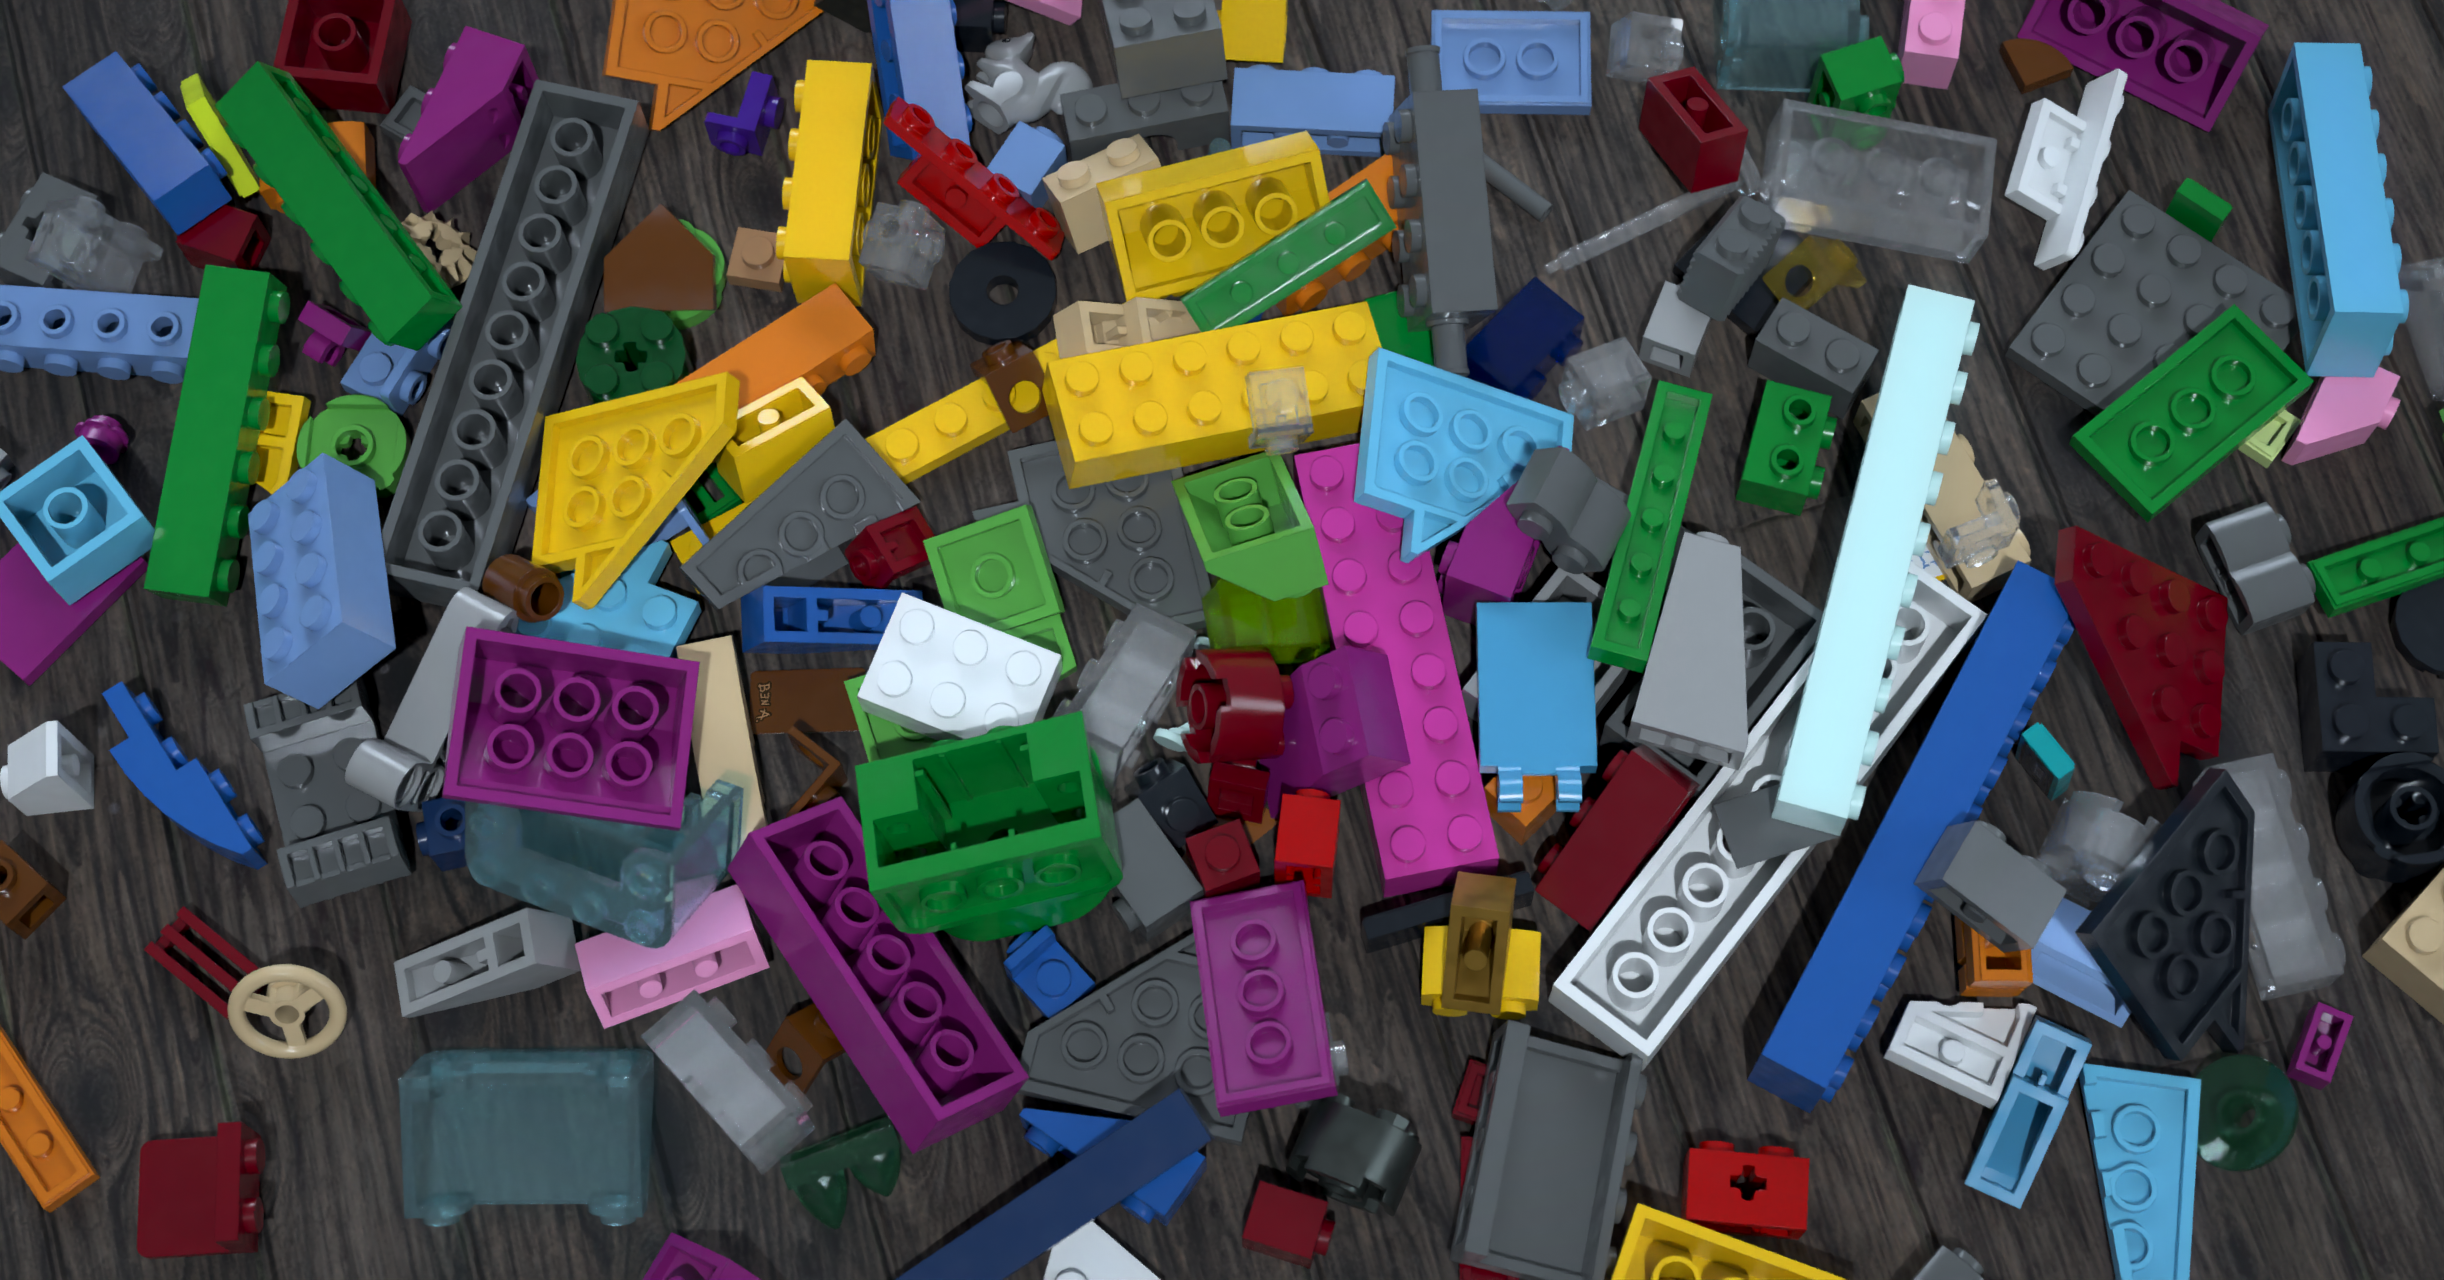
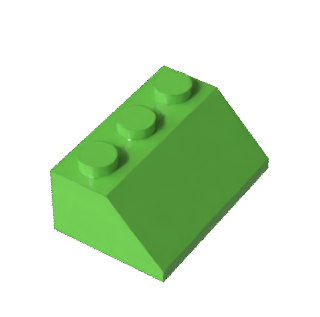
M1278 448L1171 481L1206 572L1272 601L1284 598H1299L1309 594L1313 589L1329 585L1314 526Z

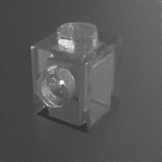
M1632 11L1611 24L1606 77L1647 83V78L1677 71L1683 57V41L1681 40L1683 20Z
M1624 336L1568 357L1562 381L1559 384V396L1566 411L1570 414L1575 413L1585 431L1643 410L1652 377Z

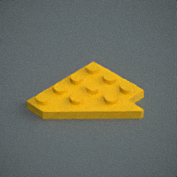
M723 372L545 416L531 562L547 568L555 574L575 569L573 603L585 610L594 608L736 433L740 380L728 372Z

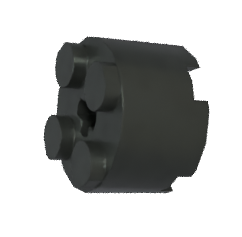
M1339 1092L1336 1096L1313 1101L1286 1165V1171L1299 1182L1304 1180L1306 1173L1319 1179L1318 1183L1324 1187L1322 1194L1343 1204L1376 1214L1381 1204L1384 1207V1212L1390 1216H1395L1422 1148V1145L1419 1143L1420 1138L1408 1131L1411 1122L1385 1109H1378L1375 1116L1355 1109L1356 1102Z

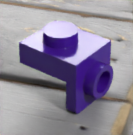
M752 71L737 118L713 112L707 113L704 124L712 145L730 155L741 156L745 153L763 156L771 128L778 129L784 111V99L778 96L773 75Z

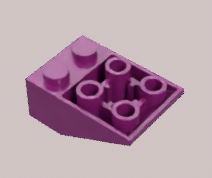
M465 26L458 42L452 43L447 49L443 62V73L436 87L430 88L426 92L421 105V117L413 133H408L402 140L398 152V164L424 212L429 213L436 210L512 151L535 80H539L525 45Z

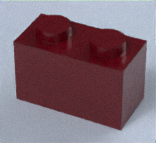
M1695 66L1647 78L1638 129L1689 192L1695 193L1737 182L1749 130Z

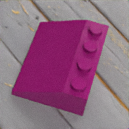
M466 626L459 646L442 798L679 831L682 822L700 662Z

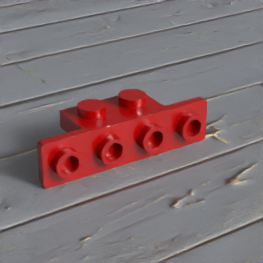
M897 97L893 101L883 123L919 153L900 174L897 184L976 248L988 244L1006 224L1047 259L1052 261L1060 253L1065 234L1061 230L1057 219L1050 212L1041 207L1035 208L1022 198L1017 187L1010 179L1000 173L993 174L977 161L976 154L965 142L957 138H949L935 126L931 115L921 106L914 103L908 104L901 97Z

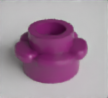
M96 415L88 418L85 422L77 423L74 432L77 438L83 435L106 464L115 463L120 453L127 451L129 437L123 431L122 425L111 417Z

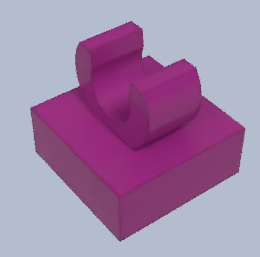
M307 301L298 318L299 321L316 330L307 339L302 353L318 363L326 362L333 367L342 358L345 347L360 351L372 333L369 329L333 307L312 301Z

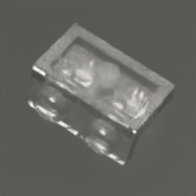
M76 195L73 199L48 202L25 260L76 290L131 294L143 262L161 260L164 249L148 239L149 234L141 227L127 222H119L105 213L106 208L100 202L86 196Z

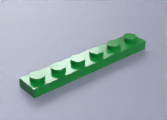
M1660 380L1658 382L1626 504L1630 510L1631 517L1615 547L1587 659L1644 673L1713 394Z

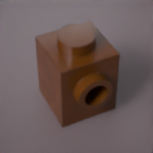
M1 840L0 921L26 940L67 898L19 853Z

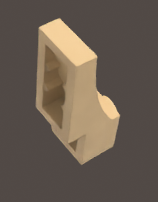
M1135 297L1124 304L1077 301L1053 315L1060 359L1201 333L1182 301Z

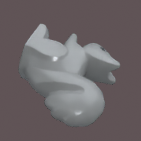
M1031 32L1021 37L1000 39L986 47V58H981L977 61V66L983 72H979L976 75L980 82L969 81L966 84L965 90L973 98L966 105L971 112L972 118L995 133L1001 134L1010 127L1017 125L1019 120L1023 123L1035 122L1051 110L1057 115H1062L1060 94L1093 88L1094 85L1089 75L1082 67L1074 62L1067 61L1051 63L1039 73L1030 68L1027 64L1034 53L1033 44L1035 38Z

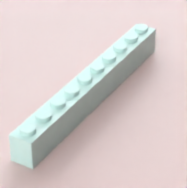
M1908 284L1900 308L1771 816L1773 819L1840 836L1847 818L1858 820L1866 786L1856 784L1861 764L1871 767L1880 733L1870 731L1869 729L1874 711L1884 714L1893 681L1882 676L1886 660L1897 661L1905 633V627L1895 625L1899 607L1910 608L1918 580V575L1908 573L1912 555L1923 556L1931 524L1921 522L1925 504L1935 506L1942 483L1943 473L1933 471L1937 453L1947 456L1956 423L1947 421L1946 416L1949 404L1960 405L1968 373L1958 371L1962 354L1972 356L1979 332L1980 323L1970 321L1975 300Z

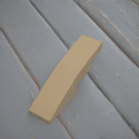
M733 635L676 646L678 659L700 662L691 740L717 873L728 871V866L750 832L768 825L764 808L765 799L754 750L755 741Z

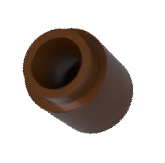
M506 554L498 557L489 565L483 577V594L516 610L517 617L523 621L536 623L549 620L562 607L564 589L555 573L518 555Z

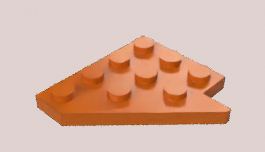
M613 0L602 76L655 85L649 130L660 131L822 13L823 10L814 6L815 0Z

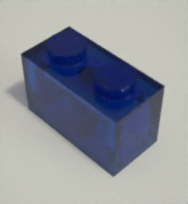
M1534 277L1466 345L1467 365L1470 375L1465 377L1533 400L1547 382L1545 375L1557 363L1562 367L1567 365L1581 349L1584 343L1581 339L1585 317L1537 277Z

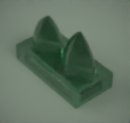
M885 1116L780 1157V1170L788 1191L794 1190L801 1204L821 1223L833 1229H838L843 1220L847 1204V1184L843 1169L849 1167L855 1178L869 1190L885 1197L890 1196L900 1174L899 1137L894 1124L888 1116Z

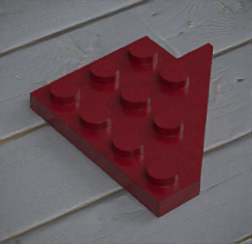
M2077 525L2058 530L2054 584L2153 787L2158 790L2178 787L2180 752L2200 761L2216 758L2219 755L2228 598Z

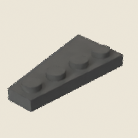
M844 419L678 569L711 606L718 610L857 536L866 526L898 514L921 501L847 419Z

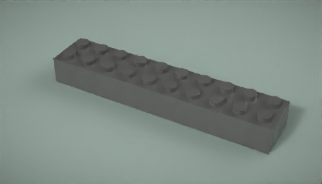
M538 79L535 80L460 301L463 307L455 315L382 530L390 595L447 607L454 595L463 587H469L483 594V577L489 565L502 555L512 554L528 505L526 499L531 496L541 466L545 416L558 413L577 355L579 342L584 334L585 326L602 279L604 257L611 251L650 131L638 100Z

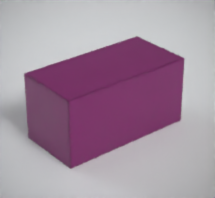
M2320 1002L2315 1004L2308 1011L2285 1076L2318 1090H2322L2331 1083L2354 1016Z

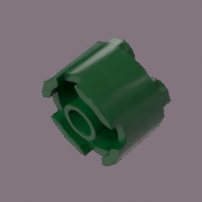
M630 306L608 313L596 314L585 326V334L580 339L576 356L579 378L592 405L674 385L694 372L693 363L682 334L676 328L672 319L663 311Z

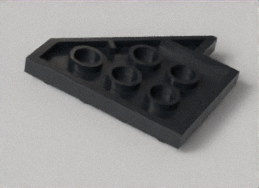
M2209 768L2075 931L2078 938L2165 1059L2182 1061L2206 1030H2208L2222 1052L2240 1055L2245 1047L2255 811L2226 769Z

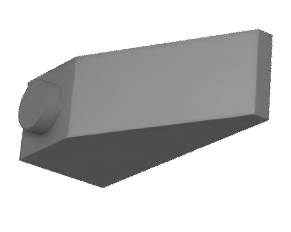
M526 907L395 961L394 967L402 1017L412 1018L536 989L581 971L575 948L576 940L572 916Z

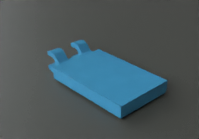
M1477 602L1479 773H1497L1498 812H1521V803H1523L1522 776H1555L1556 812L1580 811V803H1582L1581 773H1596L1597 769L1594 660L1587 659L1593 637L1592 602Z

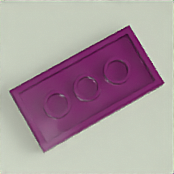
M1304 880L1189 901L1216 1105L1220 1117L1338 1095Z

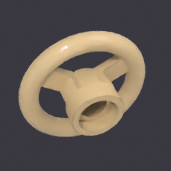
M294 964L270 965L246 975L233 989L227 1008L230 1025L240 1040L257 1052L283 1059L308 1057L325 1050L338 1039L347 1021L346 1002L339 988L320 972ZM268 984L266 996L253 993L260 987ZM324 999L329 1008L328 1022L318 1034L307 1039L302 1025L305 1013ZM246 1012L270 1017L275 1025L282 1027L286 1041L275 1040L258 1032L250 1024Z

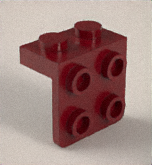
M242 1121L218 1123L217 1136L147 1141L140 1150L137 1222L138 1253L147 1259H164L258 1252V1233L262 1231L264 1224V1208L259 1197L260 1174L263 1173L265 1168V1147L261 1135Z

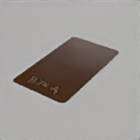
M830 668L752 672L750 676V722L753 734L787 733L791 726H794L802 733L859 731L844 681L866 675L865 669Z

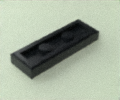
M1521 871L1504 876L1516 878L1513 911L1531 906L1535 889L1529 872ZM1453 892L1365 917L1361 925V938L1366 953H1372L1423 938L1424 927L1449 926Z

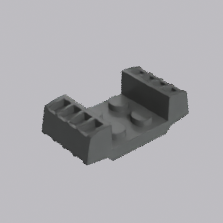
M360 676L320 709H316L284 693L244 704L250 739L264 756L285 845L283 848L276 849L286 888L298 906L303 908L310 904L327 899L330 900L334 897L356 892L376 884L379 885L399 877L412 875L399 810L345 783L346 768L359 745L369 738L381 739L363 677Z

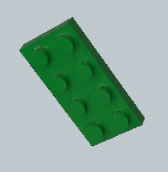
M2233 304L2072 436L2069 445L2148 523L2310 389L2314 380L2248 316Z

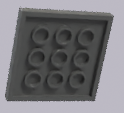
M2128 190L2009 346L2005 356L2094 416H2097L2233 304L2284 351L2299 331L2295 297L2142 197Z

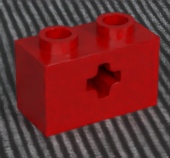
M1299 789L1295 795H1282L1274 860L1275 885L1304 880L1307 896L1332 899L1340 831L1341 800L1330 799L1328 793L1316 789Z
M1699 1142V1149L1689 1148L1683 1159L1681 1219L1719 1233L1799 1240L1807 1230L1810 1158L1794 1157L1793 1149L1781 1146H1762L1758 1148V1154L1735 1152V1145L1729 1142ZM1740 1176L1748 1178V1186L1750 1188L1759 1189L1754 1192L1750 1200L1742 1199L1741 1190L1731 1187L1735 1185Z

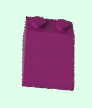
M1518 481L1465 526L1459 543L1449 540L1438 569L1441 575L1437 585L1439 593L1444 594L1442 605L1444 615L1476 626L1477 602L1519 601L1542 540H1537L1524 534L1517 526L1518 521L1507 508L1506 504Z
M1345 645L1298 667L1290 675L1293 683L1294 702L1290 709L1285 710L1284 753L1278 758L1259 760L1261 771L1270 772L1267 802L1271 819L1277 820L1280 819L1283 794L1295 795L1299 789H1316L1324 791L1330 797H1333L1411 764L1388 655Z

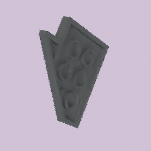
M1056 440L1007 451L1018 501L972 511L975 522L1023 505H1031L1054 573L1164 637L1219 625V617L1208 572L1205 570L1171 483L1173 480L1184 477L1182 467L1069 489Z
M1194 933L1027 1032L1020 1064L1028 1074L1029 1079L1017 1094L1133 1120L1177 1089L1183 1088L1215 1138L1214 1140L1242 1147L1250 1112L1220 1117L1216 1105Z

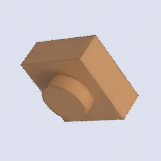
M738 227L726 274L729 284L782 292L784 286V260H779L776 256L777 233Z

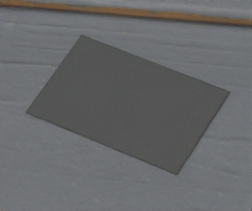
M1779 784L1713 805L1737 869L1841 837V834L1837 836L1771 818Z

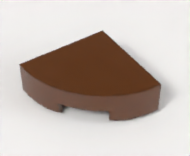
M2011 39L2003 41L1999 49L2021 94L2069 78L2074 69L2070 61L2060 51L2038 40Z

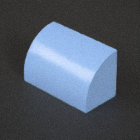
M2063 897L2034 949H2031L2033 984L2122 1028L2131 1011L2075 933L2092 911Z

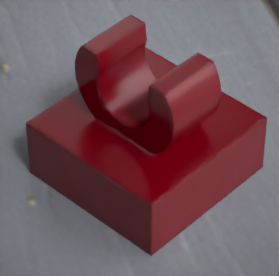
M1257 760L1233 761L1232 764L1214 763L1209 778L1207 803L1212 812L1220 816L1262 824L1267 805L1270 772L1256 770Z

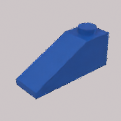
M761 586L741 597L742 652L806 654L877 650L901 593L903 592L923 600L922 590Z

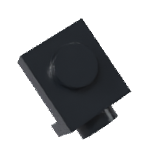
M1157 758L1144 764L1133 774L1135 781L1124 787L1131 800L1134 801L1139 798L1175 850L1185 845L1186 838L1202 833L1218 823L1217 818L1186 766L1171 758L1165 761L1163 758Z

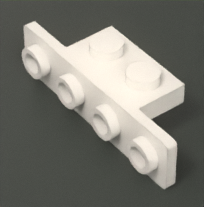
M2115 69L2090 81L2086 85L2077 116L2047 98L2031 104L2004 196L2046 220L2034 265L2042 270H2047L2073 259L2084 243L2083 229L2089 208L2097 197L2098 188L2096 184L2102 163L2108 156L2111 148V141L2109 139L2114 121L2124 103V95L2122 93L2128 75L2120 69Z

